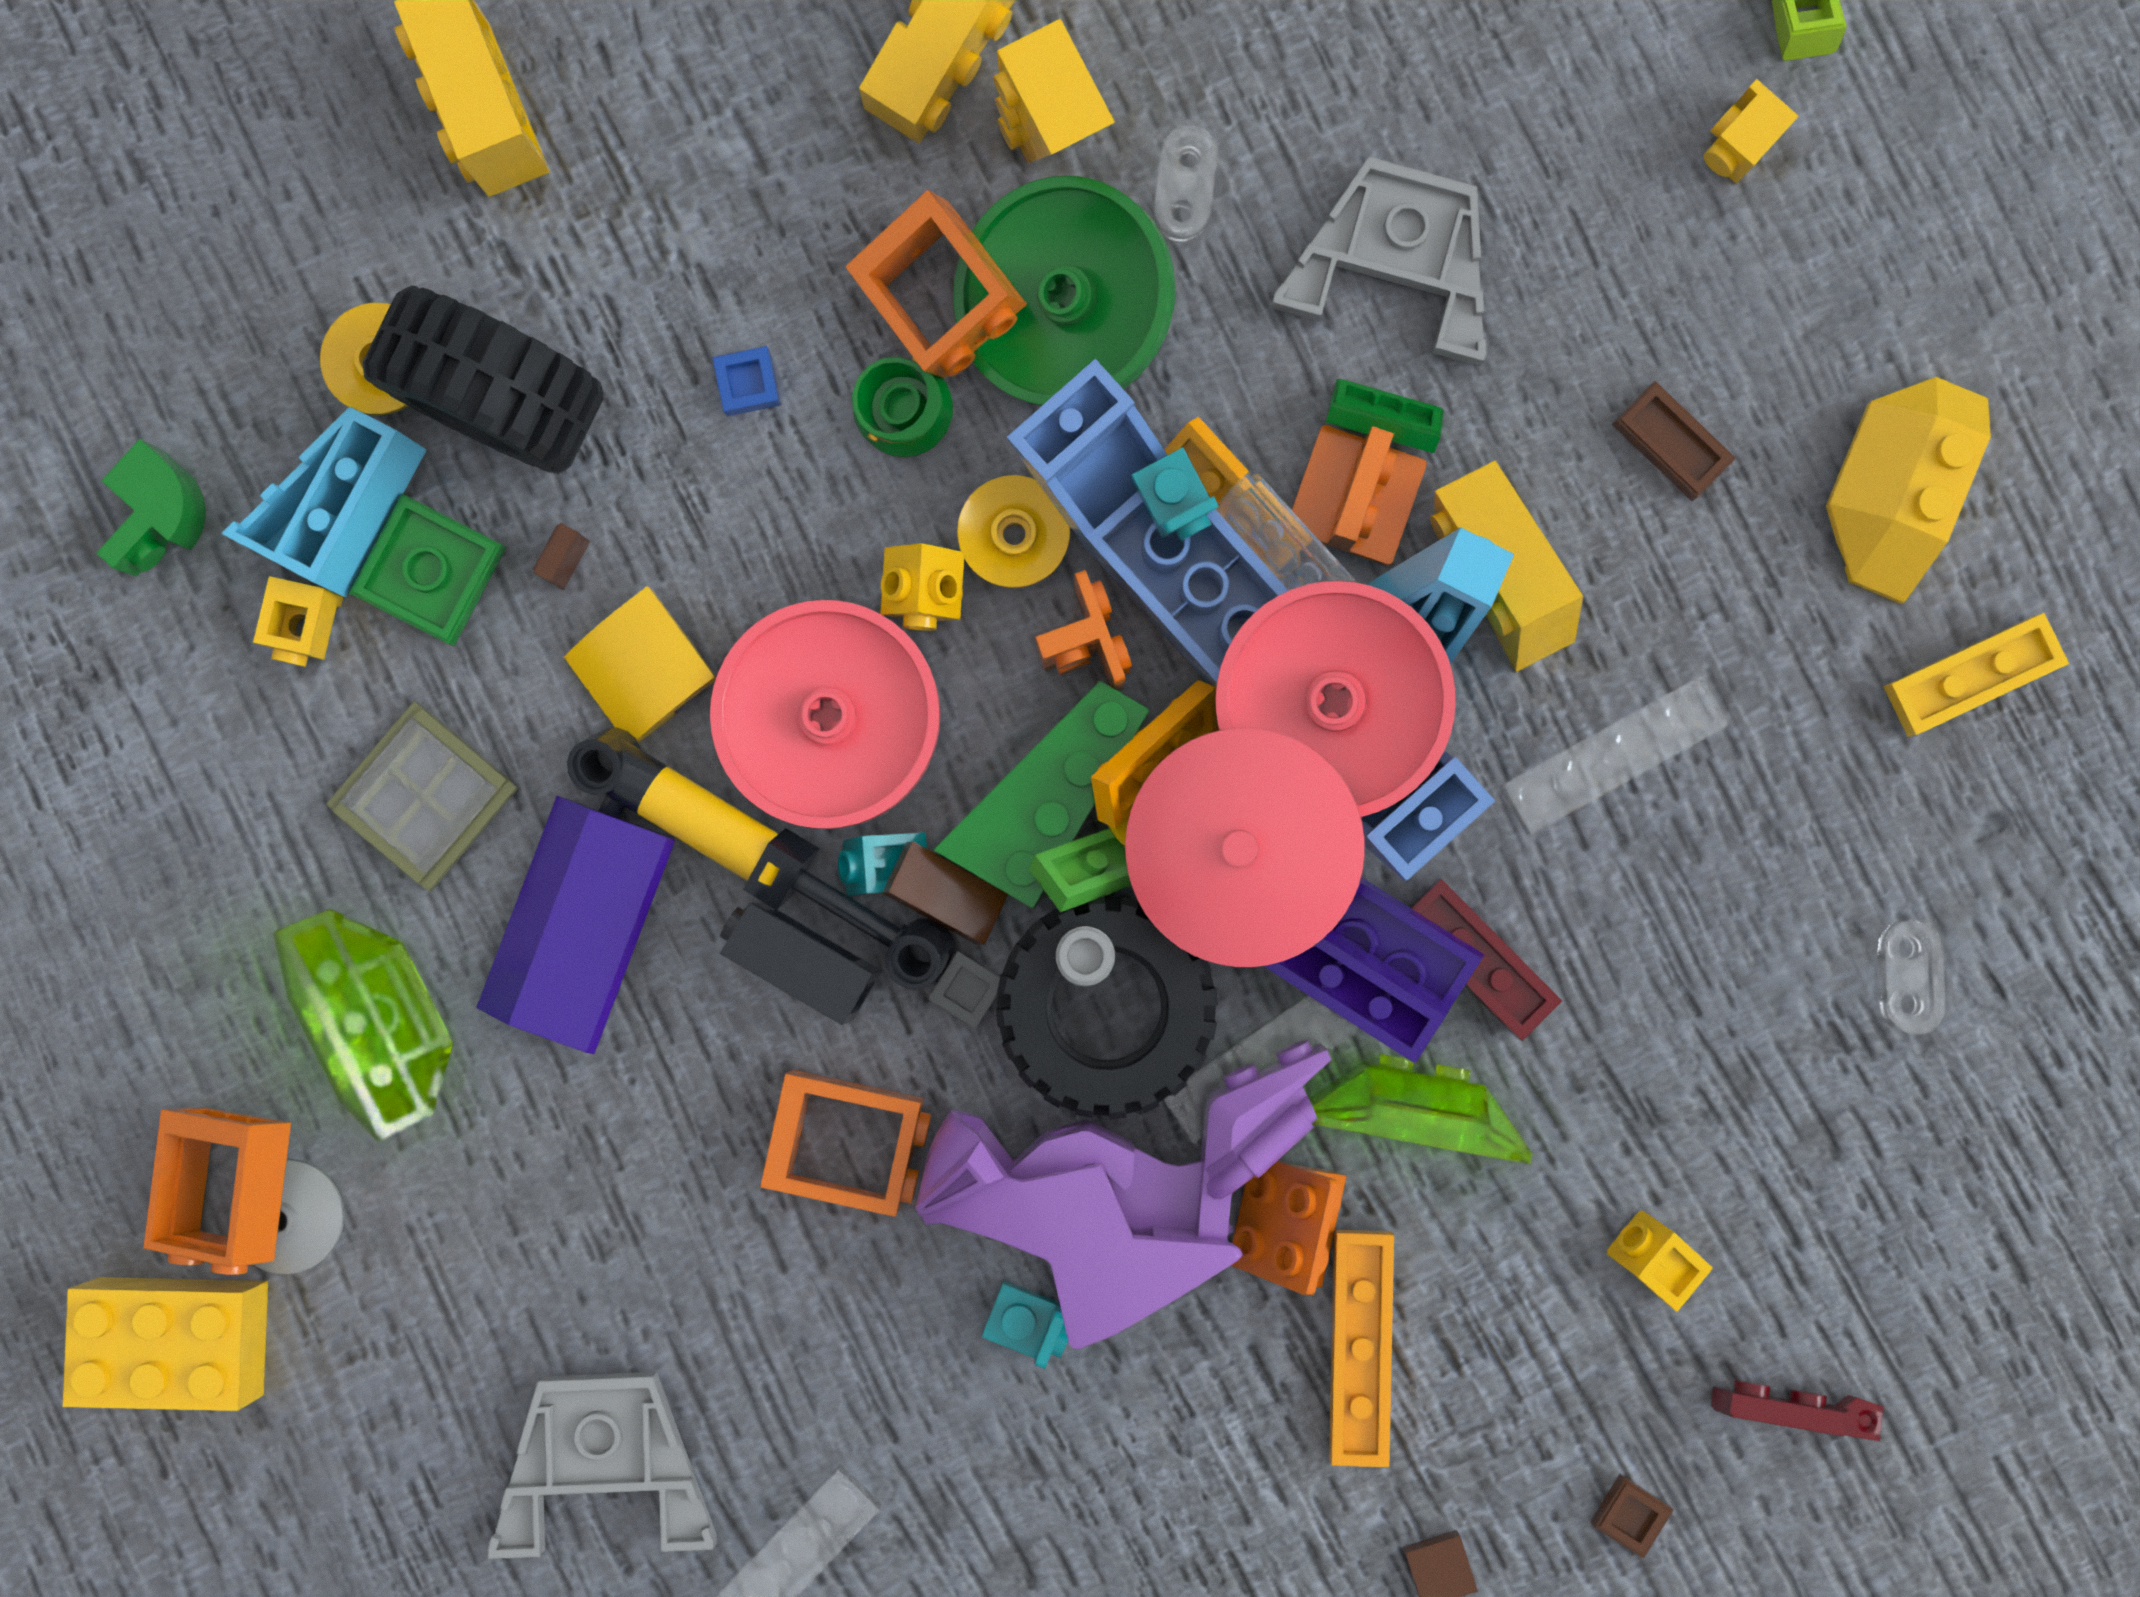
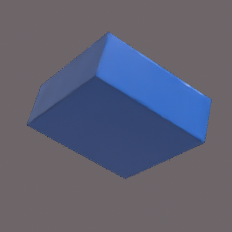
M767 346L712 357L723 412L727 417L781 405L771 353Z

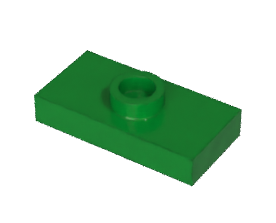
M1336 379L1330 398L1326 423L1361 432L1366 436L1372 426L1394 433L1391 442L1435 453L1441 437L1444 410L1441 407L1344 379Z

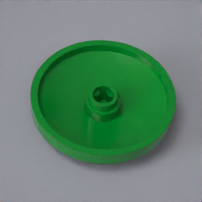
M1066 175L1047 177L1024 184L999 199L987 210L973 228L972 233L1027 305L1016 314L1017 321L1010 330L998 338H989L973 352L975 354L973 363L979 371L1002 391L1015 398L1039 406L1045 404L1094 359L1103 366L1122 389L1130 385L1142 374L1158 353L1169 329L1174 310L1175 276L1173 263L1164 237L1151 217L1136 202L1106 183L1081 176ZM961 256L958 260L953 287V307L956 323L989 295L988 291Z

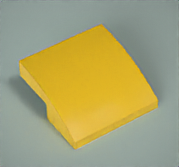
M649 586L645 587L610 614L564 656L567 663L614 727L628 731L636 738L638 743L676 716L675 711L716 680V675Z

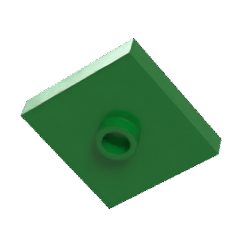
M401 494L349 593L451 646H455L506 547Z

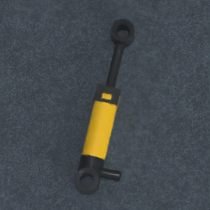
M618 727L606 728L576 744L570 751L567 769L573 784L585 793L606 795L598 810L599 812L620 819L625 807L746 880L747 883L743 890L775 910H778L797 891L887 946L888 950L885 956L886 969L890 977L898 985L907 989H923L928 987L938 978L951 960L954 952V942L947 928L928 918L916 919L908 925L904 924L902 928H899L809 873L807 870L820 848L787 828L778 834L641 750L636 738L628 731ZM598 750L604 752L610 758L612 772L606 770L599 762ZM909 945L923 947L928 951L931 962L917 960L912 955Z

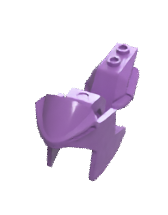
M1304 1040L1277 1052L1276 1055L1279 1061L1257 1070L1255 1064H1249L1223 1076L1225 1085L1212 1091L1206 1100L1201 1161L1180 1166L1163 1162L1135 1148L1132 1141L1088 1120H1081L1047 1130L1017 1158L1010 1157L982 1117L960 1110H951L938 1129L927 1154L919 1195L915 1205L916 1211L921 1216L925 1225L942 1223L995 1239L1047 1260L1052 1267L1068 1342L1073 1349H1081L1118 1334L1180 1298L1237 1262L1243 1256L1240 1248L1228 1242L1227 1237L1234 1232L1232 1225L1229 1224L1232 1193L1255 1175L1259 1178L1314 1128L1312 1123L1318 1118L1303 1085L1329 1063L1331 1057L1321 1043L1311 1047L1309 1041Z

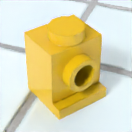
M1756 79L1740 99L1710 130L1718 139L1704 153V161L1713 172L1722 177H1729L1738 184L1799 116Z
M269 576L253 643L272 648L271 659L279 662L306 667L308 657L324 660L337 606L341 607L344 596L325 588ZM306 617L300 637L296 631V626L302 618Z

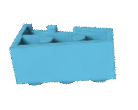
M349 407L298 457L302 463L279 486L272 483L260 495L263 501L240 524L233 521L221 534L311 582L347 598L397 501L407 488L427 450L399 431Z
M1460 527L1366 585L1384 590L1396 596L1421 615L1442 643L1451 664L1492 607L1514 554L1495 545L1489 539L1477 536Z

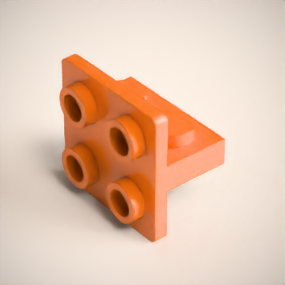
M1324 425L1319 430L1290 516L1313 541L1384 566H1389L1395 558L1427 462L1422 458L1391 448L1390 444L1394 433L1372 426L1367 436L1362 438Z
M1086 570L1074 574V590L1085 619L1035 637L1042 665L1045 671L1057 668L1059 675H1064L1090 665L1091 654L1098 652L1110 687L1121 691L1124 689L1125 675L1131 673L1130 667H1132L1126 645L1121 634L1110 637L1105 622L1111 620L1110 613H1112V609L1101 580L1090 583Z
M1278 1160L1259 1178L1256 1175L1245 1183L1232 1241L1234 1245L1240 1248L1243 1256L1231 1266L1302 1295H1314L1316 1287L1322 1288L1347 1176L1331 1170L1291 1165Z

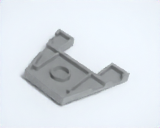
M1368 157L1329 214L1324 225L1311 244L1309 243L1285 282L1281 284L1275 293L1271 308L1319 322L1335 267L1354 271L1446 297L1432 353L1481 366L1486 356V340H1483L1482 323L1484 300L1483 291H1481L1479 260L1481 258L1477 186Z
M657 1372L543 1376L537 1382L517 1449L518 1456L509 1485L506 1487L500 1509L502 1510L496 1531L491 1537L488 1547V1559L540 1557L545 1551L544 1495L657 1490L659 1491L661 1552L714 1549L717 1544V1534Z

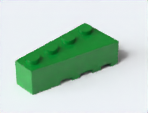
M1099 681L952 830L934 851L1034 909L1044 893V889L1029 871L1034 855L1075 840L1095 806L1091 776L1103 763L1108 762L1133 739L1148 716L1150 709L1104 682Z

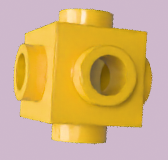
M923 543L885 547L883 576L881 579L880 614L903 619L902 628L917 631L937 630V621L960 620L965 552Z

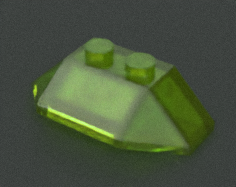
M328 909L279 929L273 933L287 998L338 1100L368 1133L379 1142L434 1114L437 1096L454 1043L403 942L369 926L344 918L345 915Z
M1381 1053L1379 1063L1362 1061L1309 1098L1318 1118L1312 1125L1531 1165L1533 1153L1488 1088L1481 1083L1469 1080L1470 1069L1437 1063L1434 1074L1413 1070L1414 1063L1405 1057Z

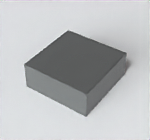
M957 951L928 997V1000L976 1029L998 995L997 989L1000 976L961 951Z

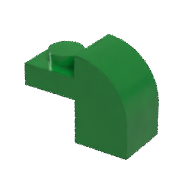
M139 439L101 480L130 506L134 512L96 552L113 569L136 577L141 572L152 569L161 561L166 552L165 546L169 541L192 550L202 534L206 518L204 497L194 478L165 451Z

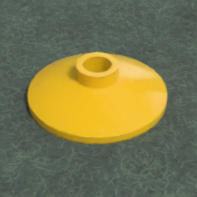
M388 303L362 304L343 313L328 329L320 351L322 376L331 393L347 407H352L368 415H386L408 407V405L373 386L372 383L365 379L362 362L391 305Z
M1007 475L984 483L969 496L959 515L957 537L961 552H965V561L979 577L1000 587L1023 588L1041 582L1058 568L1069 546L1070 527L1035 479L1020 475ZM1011 526H1019L1025 532L1024 540L1017 545L1007 543L1003 537L1006 529Z

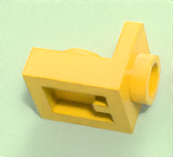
M1639 1211L1607 1249V1255L1633 1274L1659 1299L1676 1312L1679 1311L1713 1269L1675 1232L1644 1211Z

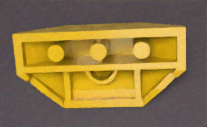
M1934 377L1872 400L1867 404L1826 503L1834 536L1846 564L1844 569L1849 583L1899 604L1905 603L1948 543L1991 438L1988 398L1941 378Z

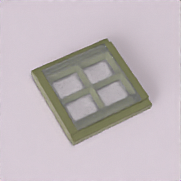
M414 701L326 805L417 884L423 886L427 891H432L511 799L519 787L429 710Z

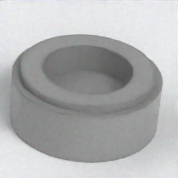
M1081 926L1068 931L1061 938L1056 949L1058 969L1068 981L1077 985L1090 986L1101 982L1109 975L1114 966L1115 950L1111 940L1105 933L1094 927Z

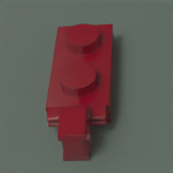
M1734 1379L1733 1390L1713 1386L1711 1407H1713V1410L1730 1417L1880 1442L1884 1406L1847 1395L1835 1405L1830 1403L1826 1405L1827 1396L1795 1389L1790 1390V1399L1769 1396L1770 1386L1737 1379Z

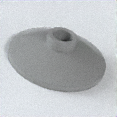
M287 1160L280 1209L287 1217V1225L284 1230L278 1229L274 1261L253 1264L264 1271L275 1274L299 1273L322 1262L336 1247L343 1231L345 1219L343 1200L332 1179L324 1171L310 1163L300 1160ZM231 1202V1206H230L229 1223H230V1215H231L232 1202Z

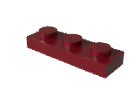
M1437 879L1410 906L1411 909L1485 954L1465 987L1517 1040L1523 1041L1562 1002L1442 879Z

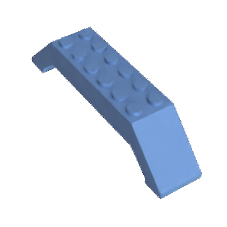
M1094 359L1008 435L1007 441L1085 549L1207 684L1217 688V680L1224 656L1242 625L1264 604L1289 590L1216 510L1207 514L1212 525L1183 541H1180L1176 532L1162 539L1130 476L1167 456V453L1136 409L1135 402L1103 366ZM1444 751L1430 775L1408 796L1388 808L1361 817L1365 835V847L1401 879L1407 881L1492 805L1495 800L1456 757H1452Z

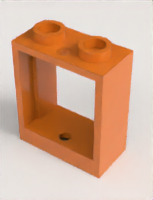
M929 190L923 193L845 266L922 370L945 378L947 375H957L965 370L975 359L973 352L989 338H998L1010 330L1017 321L1016 314L1027 305L949 201ZM944 234L988 291L989 295L931 346L887 286Z
M790 1070L785 1073L760 1187L896 1217L901 1209L902 1202L912 1204L915 1195L919 1170L909 1167L914 1146L924 1148L927 1140L932 1114L922 1112L925 1098L799 1070ZM810 1094L903 1114L886 1194L793 1174Z
M207 1107L161 1109L143 1249L168 1254L167 1262L172 1264L200 1265L208 1262L211 1263V1272L226 1275L245 1274L248 1272V1265L273 1262L291 1122ZM211 1143L239 1148L228 1237L200 1231Z

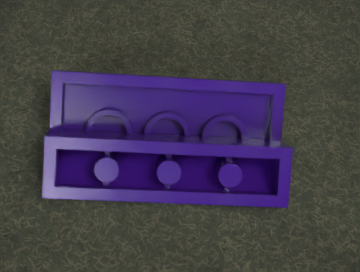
M556 796L476 1008L509 1026L585 1053L595 1054L675 840L643 826Z
M1361 877L1359 887L1348 910L1338 924L1322 940L1295 957L1264 967L1415 1064L1485 954Z

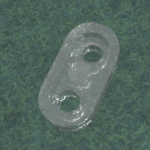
M1185 125L1174 129L1164 140L1161 151L1154 205V222L1162 235L1177 242H1186L1198 237L1205 230L1210 215L1218 151L1216 142L1211 134L1198 126ZM1185 153L1195 155L1199 162L1194 167H1184L1180 164L1178 158ZM1183 207L1190 211L1192 217L1188 221L1179 222L1172 217L1171 212L1175 208Z
M1899 920L1893 922L1883 930L1878 940L1880 1011L1886 1023L1893 1029L1909 1034H1925L1940 1024L1945 1013L1942 940L1938 932L1926 922L1919 920ZM1904 938H1908L1913 946L1912 953L1907 958L1902 957L1899 952V944ZM1909 994L1915 1001V1008L1909 1015H1906L1902 1011L1901 1002Z

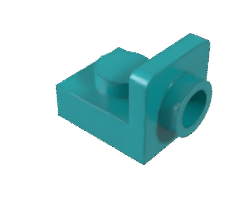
M1183 447L1130 476L1162 539L1176 532L1180 541H1183L1212 525L1207 514L1216 510L1219 505L1214 496L1209 497Z
M926 832L860 836L844 840L843 850L840 851L838 856V874L841 882L846 884L847 895L857 896L882 893L907 842L913 841L927 849Z
M1003 1280L983 1330L982 1338L1034 1358V1365L1045 1369L1051 1355L1061 1358L1068 1342L1060 1302Z

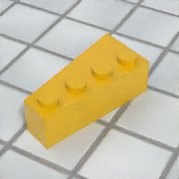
M911 0L908 10L909 16L912 17L908 25L901 21L896 22L859 87L864 109L918 144L921 143L929 130L933 133L937 132L949 114L951 103L948 101L959 84L966 87L975 77L982 61V57L979 54L989 39L997 41L1005 32L1012 17L1010 8L1015 0Z

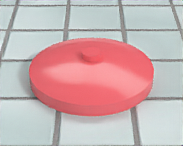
M1323 581L1291 589L1264 604L1242 625L1233 638L1221 664L1216 688V715L1219 730L1233 728L1269 730L1299 740L1322 755L1345 780L1355 798L1361 817L1379 812L1404 799L1430 775L1446 749L1451 736L1456 710V688L1449 658L1442 643L1424 618L1411 606L1384 590L1370 585L1347 581Z
M816 600L797 603L779 609L755 623L738 639L725 657L718 671L711 697L710 724L714 747L726 774L735 787L750 802L767 814L794 825L813 829H838L859 825L879 817L898 805L915 788L926 772L933 758L940 731L941 712L937 685L932 671L919 648L901 628L883 615L869 608L843 601Z
M1233 728L1205 734L1187 742L1164 758L1151 772L1137 794L1130 812L1125 839V856L1130 882L1139 904L1154 926L1167 939L1184 951L1205 961L1232 967H1258L1282 962L1303 953L1322 940L1338 924L1352 903L1360 884L1365 860V835L1360 811L1351 790L1338 771L1322 755L1299 740L1284 734L1254 728Z

